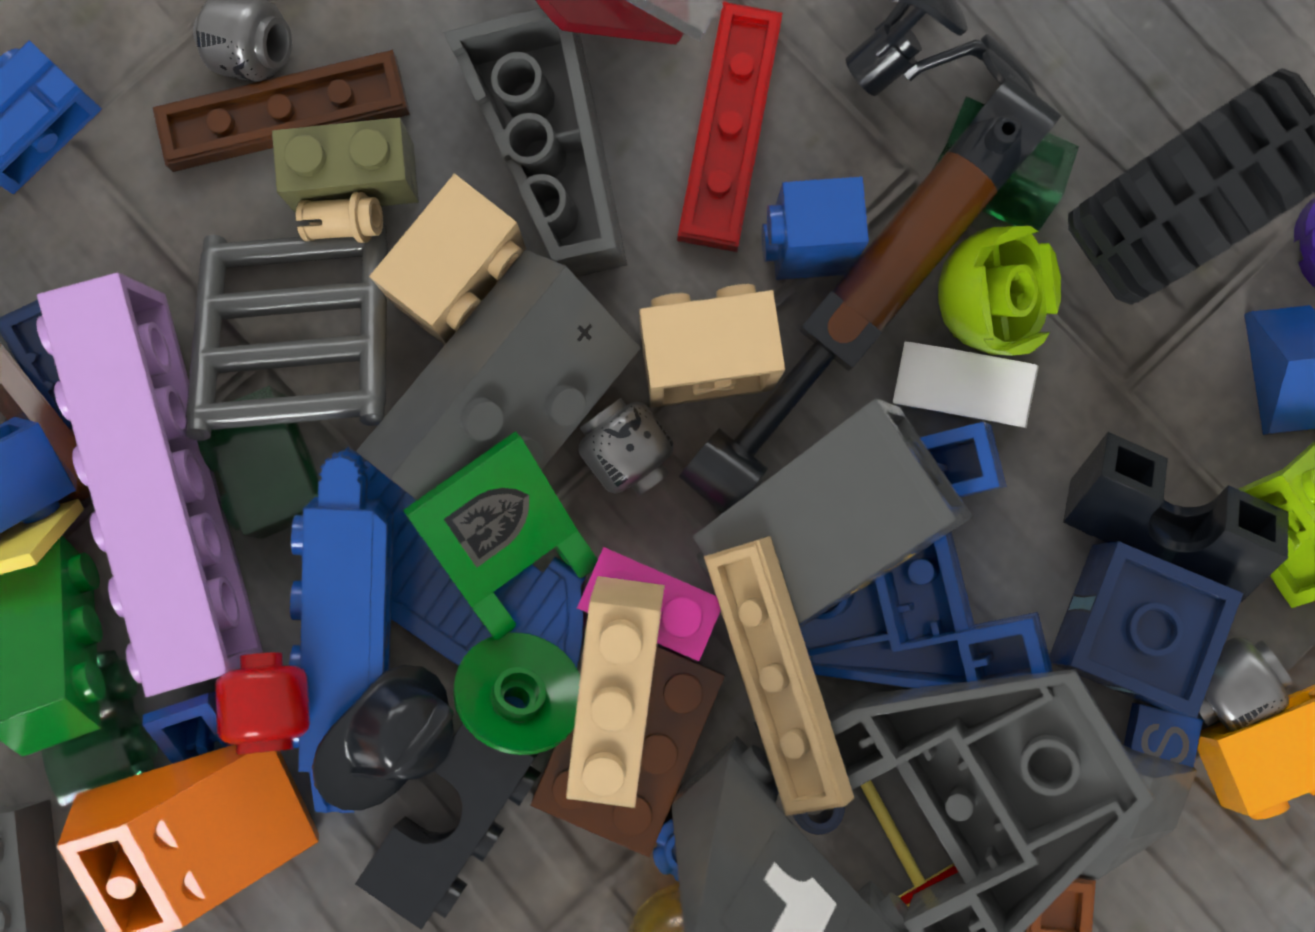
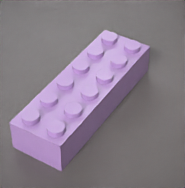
M120 273L37 294L42 316L37 318V331L44 348L50 355H53L60 381L55 384V397L61 413L72 423L78 445L73 449V464L79 479L84 485L89 486L95 508V512L92 513L90 518L91 530L98 547L102 551H106L113 575L108 584L109 597L115 612L120 617H124L131 643L127 646L126 657L131 675L136 682L142 683L145 697L216 678L228 671L240 669L241 655L263 653L206 442L205 440L197 441L186 437L189 379L166 295Z

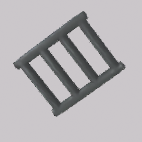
M383 224L381 234L379 236H372L368 243H358L354 237L315 239L314 241H304L301 237L230 243H227L219 235H208L204 238L203 251L200 258L186 409L187 438L197 441L207 440L211 437V430L353 417H360V422L365 425L376 426L383 420L384 406L386 404L387 297L369 276L388 254L387 227L385 224ZM362 257V282L224 294L226 268ZM361 308L360 335L220 347L223 319ZM360 361L359 390L215 403L217 373Z

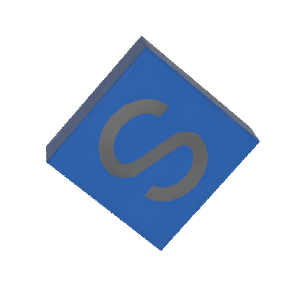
M1132 703L1124 746L1130 747L1132 750L1194 767L1203 720Z

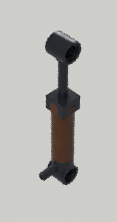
M1010 74L847 274L803 324L800 332L814 343L734 440L719 428L679 475V478L721 513H724L748 495L768 470L766 466L754 457L767 439L833 360L837 361L848 371L857 364L882 334L885 327L1062 115Z

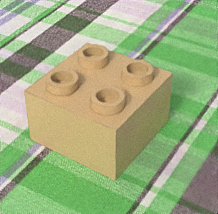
M454 173L369 277L397 309L445 346L523 253L526 246L518 223Z
M739 284L717 290V298L691 301L690 295L686 293L667 294L652 299V307L640 308V338L650 407L654 408L773 391L785 371L773 290L756 292L755 285Z

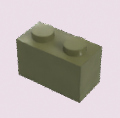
M400 117L272 130L277 193L295 213L296 207L301 200L350 199L354 192H364L368 197H376L381 206L419 203L414 144Z

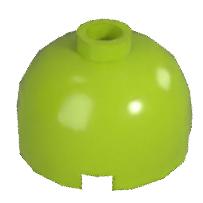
M992 227L977 231L955 246L943 264L938 283V303L943 321L955 338L978 352L992 355L1030 354L1045 342L1050 333L1040 332L1045 323L1047 314H1058L1061 302V274L1056 253L1050 243L1037 242L1032 233L1038 231L1033 227Z

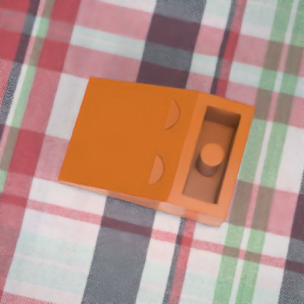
M236 744L77 793L57 848L106 932H170L183 928L318 843L319 832L281 751L237 755Z

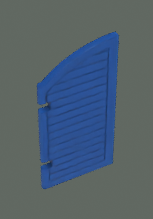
M366 461L365 466L368 467L365 470V474H368L367 499H381L394 512L391 619L459 666L470 649L492 635L477 617L457 586L403 512L405 508L417 500ZM556 556L544 572L532 564L494 591V594L516 623V627L509 633L531 634L553 643L572 660L577 668L581 654L584 611L577 607L582 597L581 585L586 577L579 578L569 565ZM517 697L505 698L517 708H525V704L521 699Z

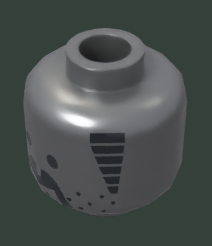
M208 0L203 5L194 22L193 36L202 61L209 70L222 76L255 82L268 80L287 63L291 55L292 34L290 27L278 8L267 0Z
M620 398L580 428L585 437L579 444V454L608 492L620 493L632 487L636 494L640 496L669 474L662 463L672 454L673 441L644 403L633 402L626 405Z
M1235 637L1224 644L1199 714L1207 726L1220 720L1229 731L1239 730L1283 712L1289 704L1286 689L1294 686V683L1264 641L1253 645L1245 638Z

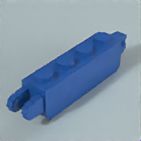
M347 447L345 450L331 454L332 458H327L325 460L326 464L320 466L322 471L319 475L322 479L318 484V497H314L303 508V515L294 516L291 531L292 554L302 555V580H294L291 589L290 616L291 620L301 621V645L292 646L289 666L300 667L307 673L310 706L309 730L301 737L294 738V748H299L298 772H309L314 810L315 812L352 813L355 810H341L327 803L314 786L312 764L317 746L330 727L362 696L369 685L385 671L390 670L394 512L381 499H367L368 474H365V470L368 468L365 466L367 460L363 459L356 451H352Z

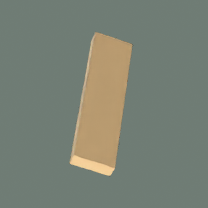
M771 536L704 556L786 816L847 805L854 799V795Z

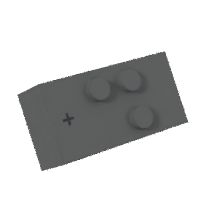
M525 249L356 452L416 500L515 431L522 437L542 470L641 347L567 266Z

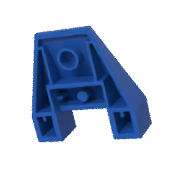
M983 421L920 437L960 498L1007 487L992 425ZM952 531L800 628L814 673L820 676L918 688L1053 672L1038 612L974 624Z

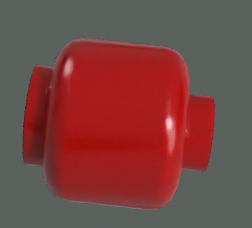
M282 652L241 655L240 669L228 671L220 676L216 682L217 732L219 738L226 743L236 744L237 755L294 749V738L306 734L310 727L307 673L300 667L283 665Z

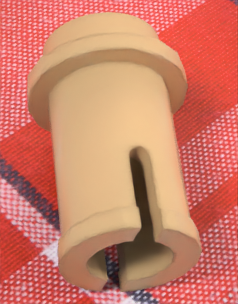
M354 192L350 199L301 200L296 207V221L322 220L309 222L310 225L297 227L298 233L304 241L354 237L358 243H368L372 236H379L383 229V213L379 200L376 197H368L364 192Z

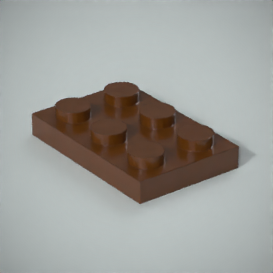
M656 646L635 808L566 798L574 730L563 742L555 746L530 806L646 857H650L725 675Z

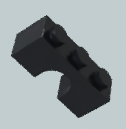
M1107 432L1070 480L1063 523L1107 543L1119 541L1242 592L1241 603L1288 559V511L1229 485L1217 498L1202 506L1182 507L1171 504L1164 500L1168 458Z
M462 723L453 736L452 746L445 760L434 770L435 773L450 782L459 793L462 802V816L459 825L449 831L432 832L422 828L405 816L393 826L355 885L421 930L433 912H436L445 919L467 886V883L457 876L472 855L483 862L504 830V827L494 820L508 799L520 806L540 776L541 772L531 766L539 753L515 755L495 750L479 741Z

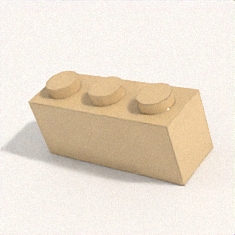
M597 576L589 602L567 785V799L635 808L664 585Z

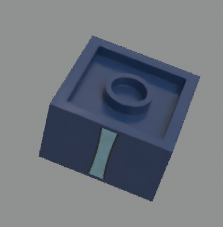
M1119 541L1094 544L1090 549L1049 655L1051 664L1065 670L1075 669L1079 676L1158 709L1197 718L1243 593Z

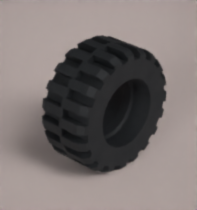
M1281 68L1177 135L1101 188L1068 214L1069 232L1115 299L1133 305L1151 294H1155L1212 258L1225 252L1247 236L1252 235L1315 192V96L1298 73Z

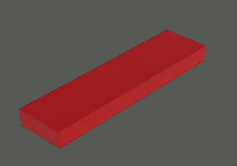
M723 2L678 230L677 241L732 252L738 251L783 16L782 12Z

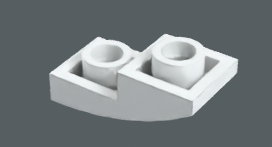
M905 341L893 404L1027 428L1039 366L1000 357Z

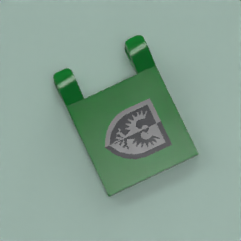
M516 431L403 510L495 640L501 639L516 627V623L494 594V591L553 548L556 549L561 559L571 566L579 578H583L592 572L598 561L589 545L575 527L522 437Z

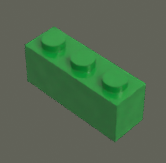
M63 535L36 565L0 574V741L21 757L101 729L100 700L105 697L106 686L102 672L98 667L97 643L101 642L103 638V630L100 619L95 612L94 590L99 588L100 577L93 559L85 552L79 553Z

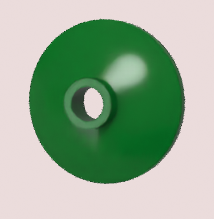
M508 633L499 640H495L492 636L486 638L468 651L455 675L453 698L461 721L479 741L504 753L515 755L537 754L559 745L574 730L581 676L572 660L553 643L531 634ZM507 697H517L523 701L525 708L513 707L504 699Z

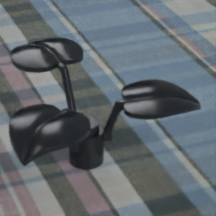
M895 0L899 1L887 19L875 28V33L845 58L852 76L872 96H877L902 74L909 81H912L924 71L968 55L983 61L1000 85L1011 74L1037 95L1024 67L1004 46L989 34L983 36L981 41L975 39L923 60L916 61L914 56L922 51V48L911 29L926 13L958 36L967 31L965 17L956 0ZM911 5L915 6L902 21H899Z

